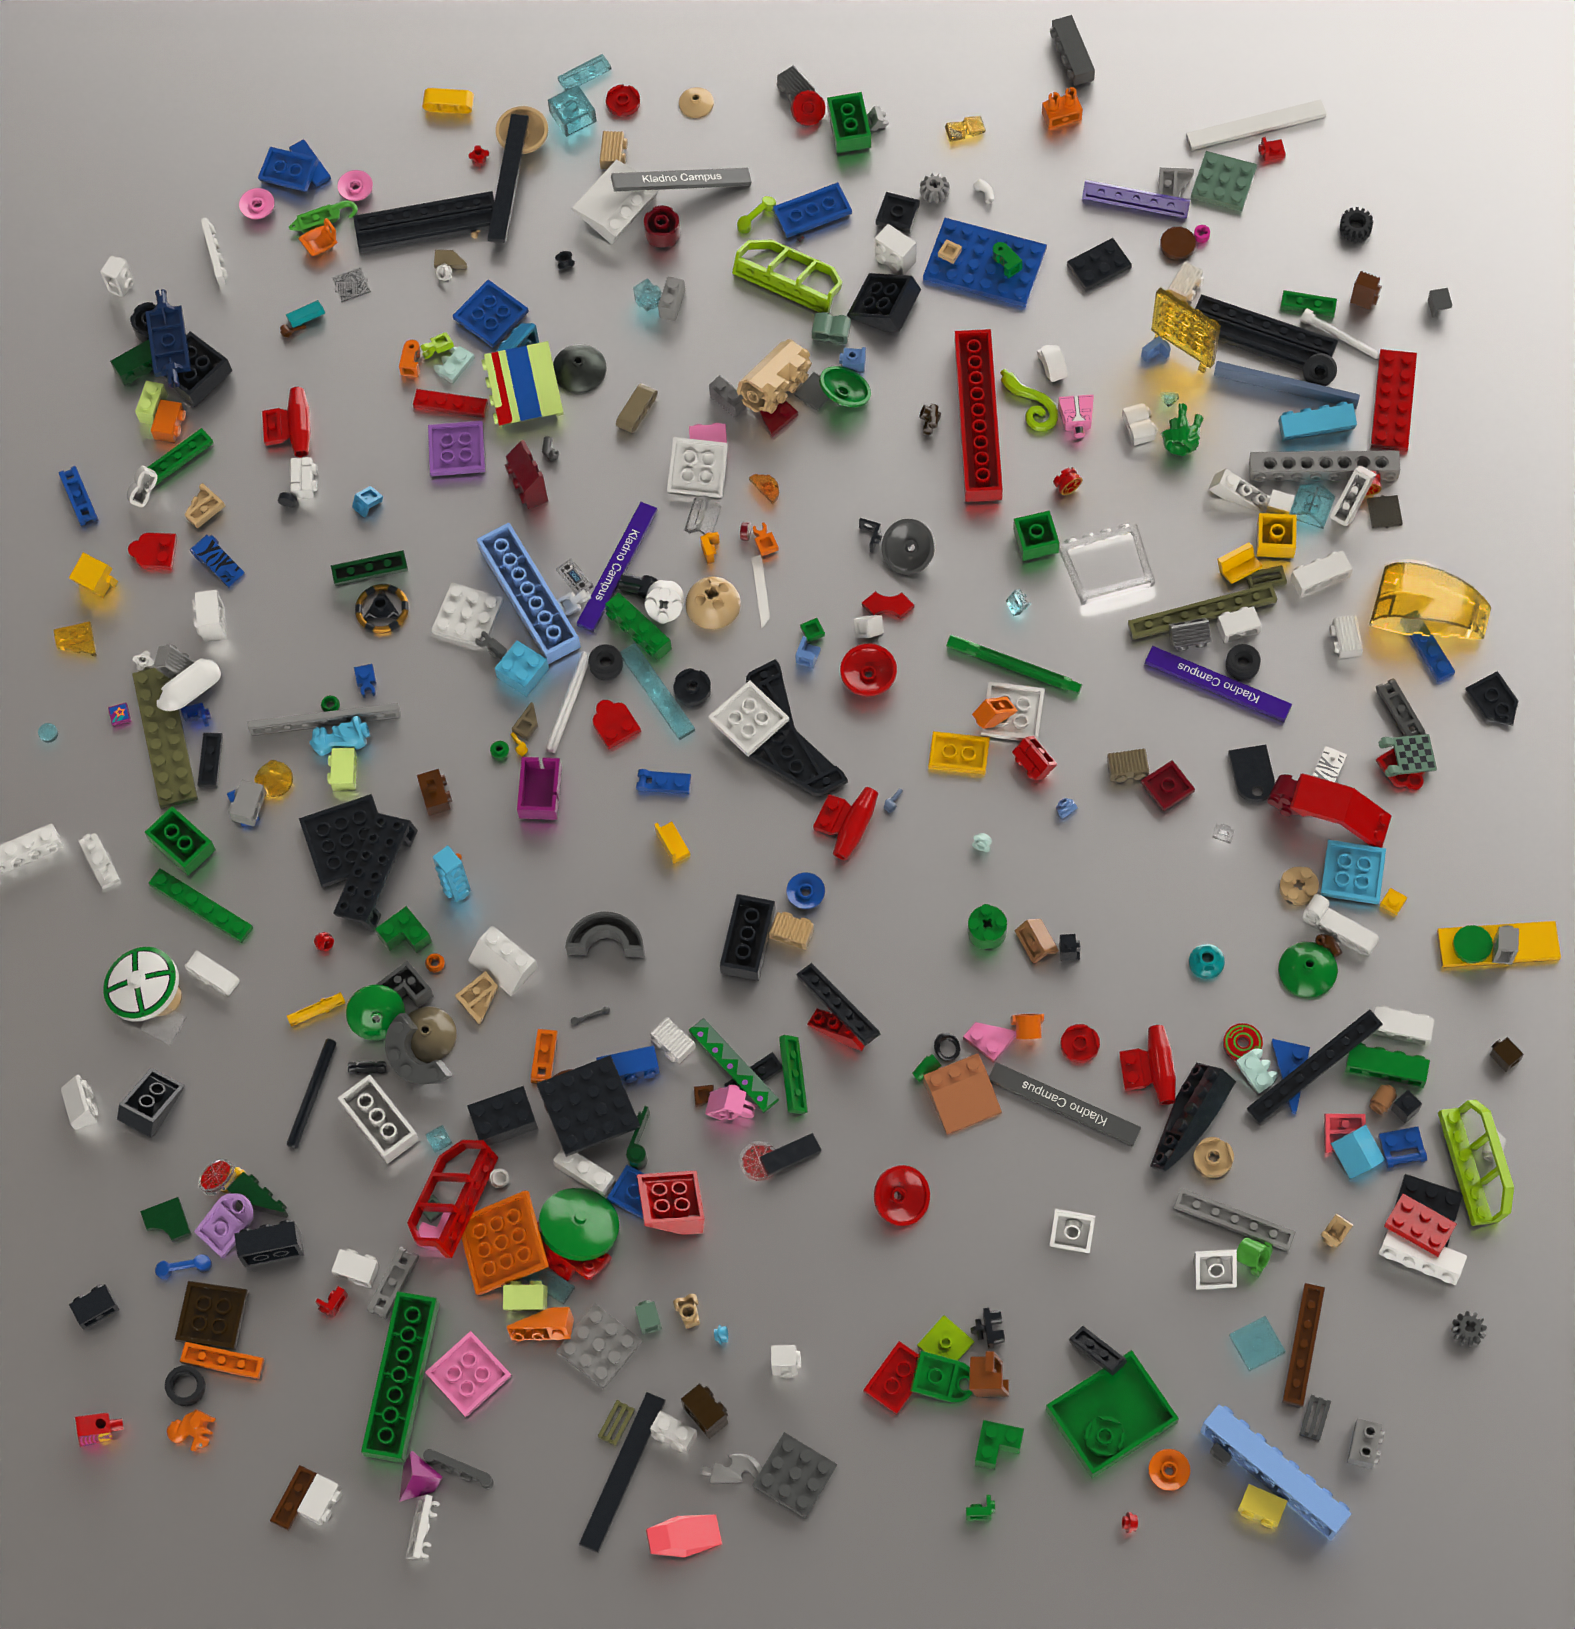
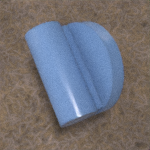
M1068 798L1060 800L1056 806L1061 819L1078 809L1073 799Z

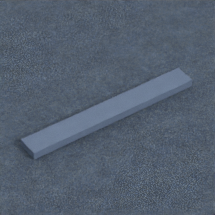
M1217 361L1215 365L1214 376L1332 404L1341 402L1353 403L1354 409H1357L1360 395L1221 361Z

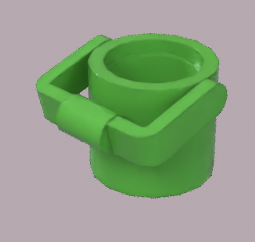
M1248 1237L1244 1238L1237 1248V1261L1251 1267V1274L1259 1277L1269 1262L1273 1247L1266 1241L1262 1244Z

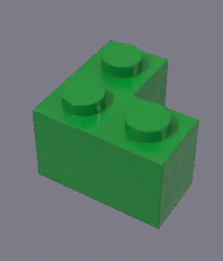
M407 906L375 928L379 939L389 951L404 940L408 942L416 953L432 943L427 930Z
M983 1420L975 1466L995 1470L999 1450L1019 1454L1024 1428Z

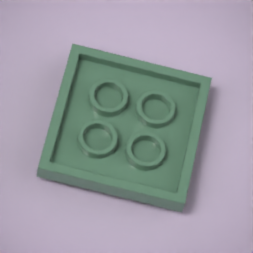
M1206 151L1191 193V198L1243 211L1257 164Z

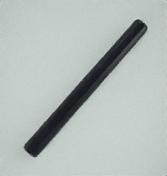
M327 1038L325 1040L287 1141V1146L296 1149L300 1142L336 1046V1041Z

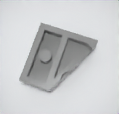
M1160 167L1159 194L1180 197L1193 177L1194 169Z

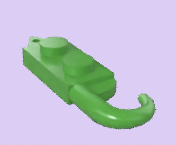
M346 200L297 215V219L289 226V230L306 233L317 227L324 226L325 218L331 224L335 223L340 218V209L346 207L353 209V212L348 216L352 218L357 214V205L353 201Z

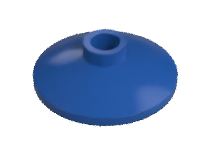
M804 872L790 879L786 893L788 900L795 907L811 909L822 902L825 896V886L817 875ZM808 891L809 895L804 896L802 893Z

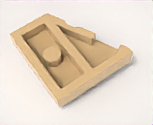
M203 483L200 484V491L197 497L194 496L191 506L188 507L185 513L186 519L197 529L225 507L224 502Z
M485 971L458 992L455 998L477 1024L480 1025L496 994L498 985Z

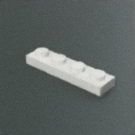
M208 218L200 219L219 287L225 286L224 278H227L225 267L221 268V263L224 262L221 252L217 253V249L220 247L217 238H213V234H216L214 225L209 224Z

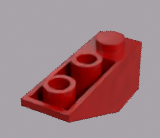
M816 1008L807 1023L808 1026L848 1047L862 1051L865 1047L833 1013Z

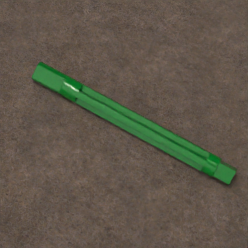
M952 634L948 639L946 647L1052 686L1080 693L1082 684L1072 681V678Z

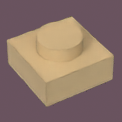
M946 239L938 252V257L954 264L962 251V246Z

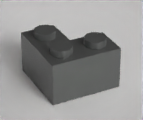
M408 961L404 962L376 984L393 989L401 998L408 995L418 1008L434 997L431 988Z

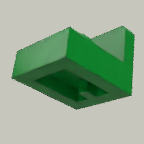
M986 1495V1507H982V1504H971L970 1507H966V1520H991V1513H995V1501H991V1495Z

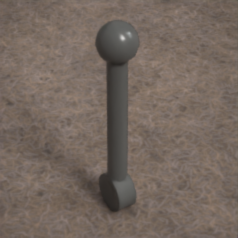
M605 1006L602 1010L580 1018L573 1017L571 1023L575 1026L580 1021L603 1013L608 1014L610 1008Z

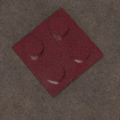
M1173 760L1141 780V784L1163 812L1195 792L1194 786Z

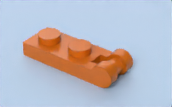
M538 1029L531 1083L537 1084L552 1078L558 1036L556 1030ZM539 1069L546 1070L545 1074H538Z

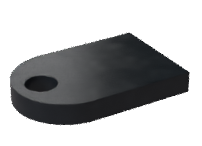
M1267 745L1229 750V760L1238 794L1249 802L1257 803L1268 799L1275 785V779ZM1258 788L1263 794L1256 796L1252 793V790Z

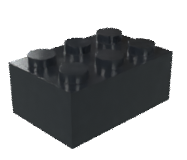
M524 1086L467 1105L478 1140H483L488 1146L538 1129Z
M284 1220L279 1222L278 1225L273 1226L271 1224L261 1225L258 1229L253 1230L245 1228L240 1230L239 1233H234L237 1256L244 1267L304 1255L301 1232L295 1222H291V1220Z

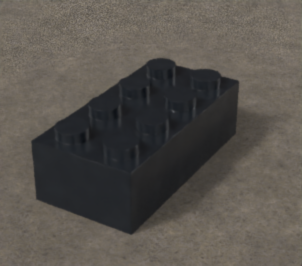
M741 894L736 895L720 961L721 974L759 981L769 940V931L775 915V901Z

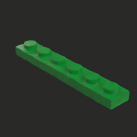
M161 868L149 881L151 887L241 943L253 929V926Z

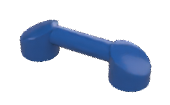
M203 1254L197 1255L193 1260L169 1264L166 1261H161L156 1265L155 1273L160 1279H167L171 1276L172 1271L196 1267L200 1272H207L212 1267V1261Z

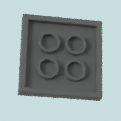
M784 1432L752 1486L806 1519L837 1464Z

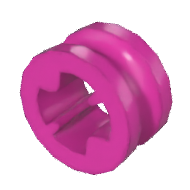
M1198 225L1195 228L1194 236L1198 243H1205L1209 240L1210 229L1208 226Z

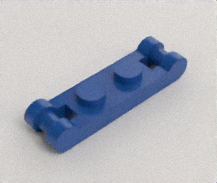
M73 466L68 471L64 472L63 470L58 473L78 521L83 526L90 520H98V517L76 466ZM89 511L88 514L82 515V512Z

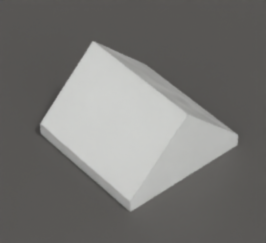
M1055 1209L1050 1246L1090 1253L1096 1216Z
M1236 1250L1195 1252L1193 1265L1196 1289L1237 1287Z

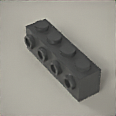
M1069 15L1052 20L1050 35L1052 39L1055 38V46L1057 52H1060L1062 55L1061 61L1063 66H1066L1068 69L1067 75L1069 80L1073 81L1074 86L1094 81L1095 69L1073 16Z

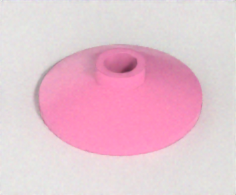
M352 170L341 176L337 187L339 194L344 199L359 201L371 193L373 182L366 172Z
M262 188L248 190L239 201L242 214L250 219H261L268 216L275 205L273 195Z

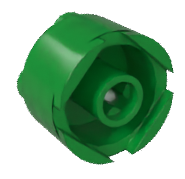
M983 904L976 908L968 919V935L971 943L980 949L986 950L997 948L1004 942L1007 933V918L999 908L989 904Z

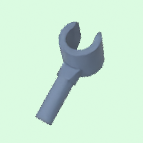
M899 788L893 797L885 800L884 809L888 813L896 809L897 805L894 802L903 792L902 789Z

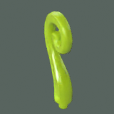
M1003 369L1000 372L1002 375L1001 382L1007 390L1017 396L1032 399L1043 404L1049 412L1048 420L1040 423L1033 419V415L1038 414L1043 417L1046 411L1041 406L1030 407L1025 415L1028 426L1038 432L1051 430L1056 425L1059 416L1058 409L1053 400L1042 392L1022 385L1013 372Z

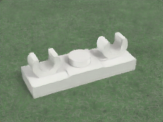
M96 832L83 836L79 843L102 889L119 882L120 879Z
M418 1496L405 1556L406 1559H425L429 1557V1555L422 1552V1548L431 1547L430 1543L423 1542L429 1531V1517H437V1514L431 1511V1506L437 1507L440 1504L437 1501H432L433 1496Z

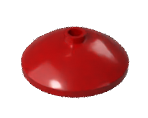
M861 644L846 653L841 662L840 674L843 683L850 691L857 695L870 697L884 693L893 685L897 675V665L893 655L884 647L876 644Z
M897 1165L884 1171L878 1178L874 1188V1203L880 1216L888 1223L896 1226L914 1224L923 1217L928 1209L930 1202L929 1185L925 1177L917 1169L906 1165ZM895 1192L898 1193L897 1199L894 1197Z

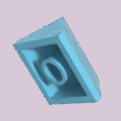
M1366 1125L1330 1143L1349 1179L1385 1161Z

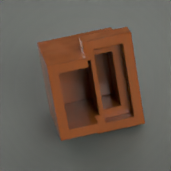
M986 1351V1356L970 1357L969 1390L976 1397H1009V1380H1003V1361L994 1351Z

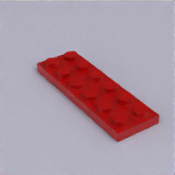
M1380 349L1370 448L1408 451L1417 353Z

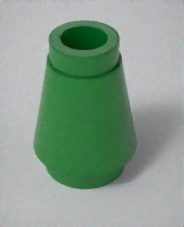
M931 1054L922 1060L912 1074L920 1082L923 1080V1075L938 1070L942 1065Z

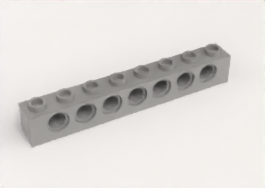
M1399 451L1250 452L1249 475L1250 480L1257 482L1274 480L1276 482L1283 480L1296 482L1301 480H1350L1354 470L1361 465L1370 471H1376L1377 475L1380 473L1381 479L1391 481L1399 478L1400 456Z

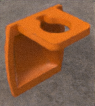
M327 218L324 219V226L312 229L298 238L311 256L323 253L338 243L336 241V229Z

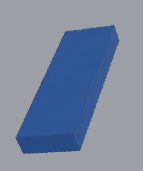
M304 139L289 147L291 152L317 158ZM320 161L311 180L315 187L331 179L330 174Z

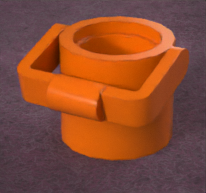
M1017 1014L1010 1017L1011 1025H1016V1039L1042 1038L1041 1024L1044 1021V1014Z

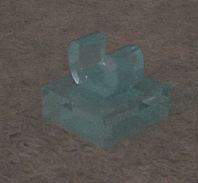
M1021 589L1014 590L1006 600L1013 616L1020 615L1023 610L1028 609L1031 605V602L1027 603L1025 599L1027 595L1023 594Z

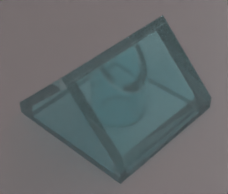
M1320 482L1300 485L1289 514L1297 515V521L1324 529L1335 496Z

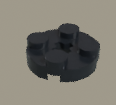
M685 669L675 678L673 684L674 694L687 707L701 704L711 695L710 679L701 670ZM689 684L697 685L695 690H689Z

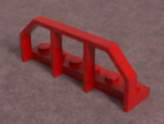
M461 1140L439 1155L407 1222L414 1241L419 1246L436 1247L445 1258L453 1257L488 1182L490 1173L493 1171L499 1158L483 1140ZM466 1149H481L469 1175L464 1173H442L446 1163ZM438 1181L465 1182L455 1205L428 1203ZM423 1212L451 1213L439 1239L420 1237L416 1226Z

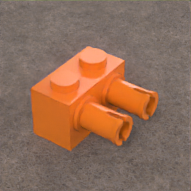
M1070 87V92L1069 88H1067L1065 95L1062 97L1057 92H1053V97L1052 93H1050L1049 100L1042 102V115L1048 129L1082 120L1083 109L1076 95L1077 91L1075 88Z

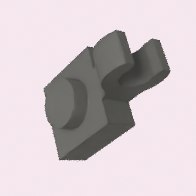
M482 631L481 635L485 640L480 641L476 638V645L488 647L487 649L491 656L502 659L507 653V648L494 638H490L488 633Z

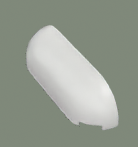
M203 658L197 660L161 688L163 692L160 699L157 700V707L165 711H175L183 708L220 679L221 670L219 666L212 660H204Z

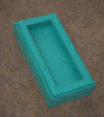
M317 300L286 314V317L294 328L325 314V311Z

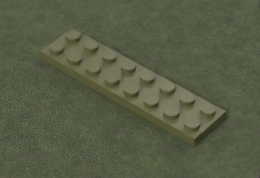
M156 668L132 673L160 808L163 809L198 800L179 709L165 711L157 707V700L160 699L163 692L161 688L171 679Z

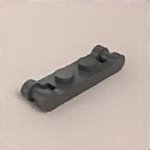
M1394 678L1388 680V683L1384 685L1379 684L1376 686L1377 693L1382 697L1403 736L1426 734ZM1413 726L1415 730L1410 731L1409 727Z
M427 1449L423 1453V1458L428 1465H441L442 1470L451 1474L455 1471L464 1480L471 1482L473 1479L480 1482L484 1489H491L494 1485L490 1474L432 1449Z

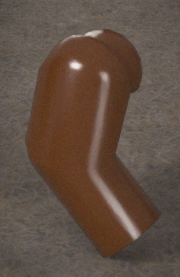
M1325 934L1316 936V943L1329 948L1334 957L1343 953L1333 936Z

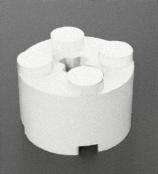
M670 580L654 582L649 587L645 600V608L648 615L662 624L676 619L682 611L683 591L678 584Z

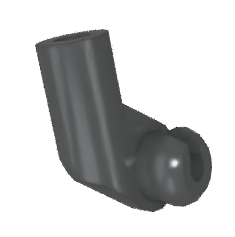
M546 436L543 440L542 453L549 460H557L560 453L552 448L553 438Z

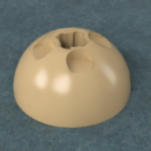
M706 577L697 581L690 588L686 597V612L689 618L702 628H723L732 623L738 616L741 607L740 596L736 588L729 581L720 577Z

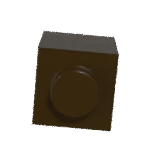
M1508 1037L1503 1041L1501 1039L1497 1040L1491 1046L1493 1049L1490 1056L1505 1072H1508L1520 1062L1524 1055Z

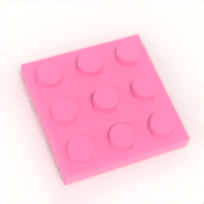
M471 1331L425 1371V1374L465 1418L512 1376Z

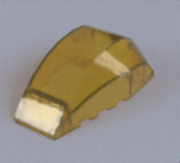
M1414 559L1395 560L1384 565L1369 625L1405 635L1422 633V636L1439 634L1441 637L1456 635L1459 638L1484 639L1491 606L1473 586L1426 561Z

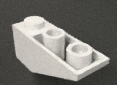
M1224 469L1214 475L1208 490L1224 500L1261 513L1265 511L1266 506H1264L1267 497L1265 493L1228 469Z

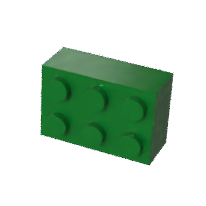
M862 92L827 97V108L836 152L841 153L871 148V132Z
M173 806L145 831L148 840L187 876L194 872L216 850L212 841Z

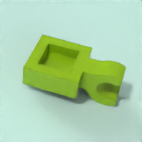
M447 332L430 338V343L420 346L424 352L422 353L424 358L428 359L433 356L435 351L438 354L453 348L454 344Z

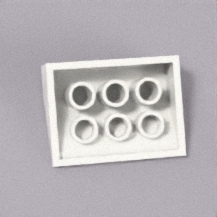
M617 159L571 208L610 244L621 235L659 191L614 192L611 181L612 173L638 172Z

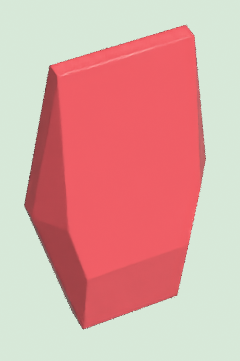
M716 1514L676 1516L646 1529L650 1554L685 1558L722 1545Z

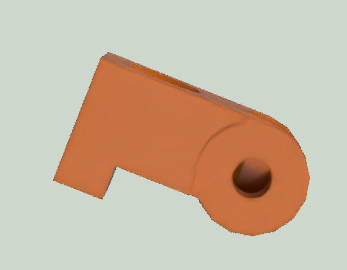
M408 340L404 344L399 363L401 375L419 377L420 369L417 360L421 356V350L416 340Z

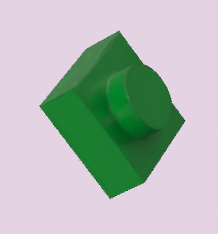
M818 618L800 624V628L804 636L807 637L808 643L825 636Z

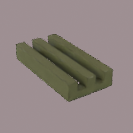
M1282 565L1257 570L1246 576L1250 588L1272 583L1273 587L1287 584ZM1280 572V574H1277V575H1272V576L1268 575V574H1273V573ZM1263 575H1268V576H1264V577H1262V578H1258V579H1253V580H1252V578H1254V577L1263 576Z
M616 1400L598 1434V1438L617 1446L635 1412V1408ZM620 1407L621 1410L617 1418L615 1419L608 1435L604 1436L618 1408ZM625 1411H628V1414L623 1424L621 1425L615 1439L612 1440L611 1437L615 1432L623 1414L625 1413Z

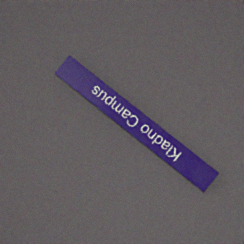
M640 502L592 592L591 599L588 600L577 621V626L591 632L595 631L606 610L605 604L613 597L619 585L621 575L626 572L658 511L656 507Z
M1152 646L1145 660L1146 665L1282 722H1285L1292 707V704L1155 646Z

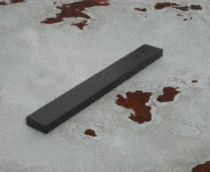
M511 114L487 237L490 242L506 243L529 123L528 115Z
M1369 1009L1247 1108V1111L1260 1125L1382 1027L1383 1023Z
M646 1392L579 1542L580 1546L599 1553L652 1434L650 1428L658 1413L662 1411L666 1402L665 1399Z

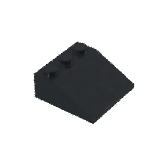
M869 273L847 316L884 331L900 332L921 288L913 276Z
M190 331L186 337L191 371L178 373L180 386L175 387L173 381V389L195 407L232 372V368L226 357ZM167 375L161 376L168 383Z

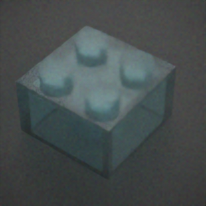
M579 85L547 100L550 114L566 137L597 122L595 109Z

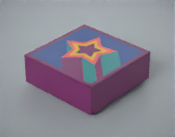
M127 703L108 707L113 726L131 722Z

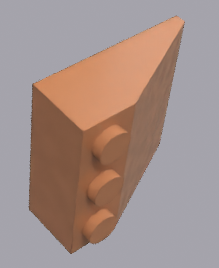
M978 1053L923 1075V1083L947 1135L1002 1113L989 1076Z

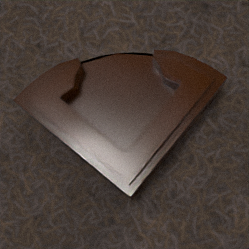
M714 1085L694 1087L696 1107H701L708 1102L710 1092L714 1091Z

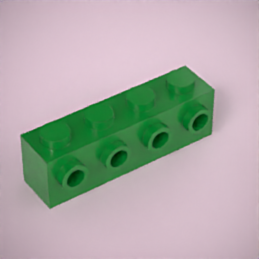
M619 592L605 604L608 618L615 621L622 631L627 632L638 645L640 644L657 661L672 650L671 640Z

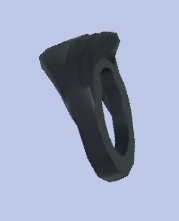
M941 1033L934 1041L935 1053L942 1060L952 1061L959 1056L960 1044L954 1035ZM948 1040L955 1045L956 1052L953 1056L946 1057L941 1053L940 1043L942 1041Z

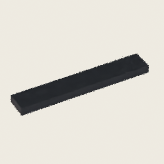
M812 963L796 974L798 979L864 1046L881 1035L880 1031Z

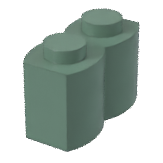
M827 312L816 313L812 327V339L830 341L836 344H847L851 319L845 315L832 316Z

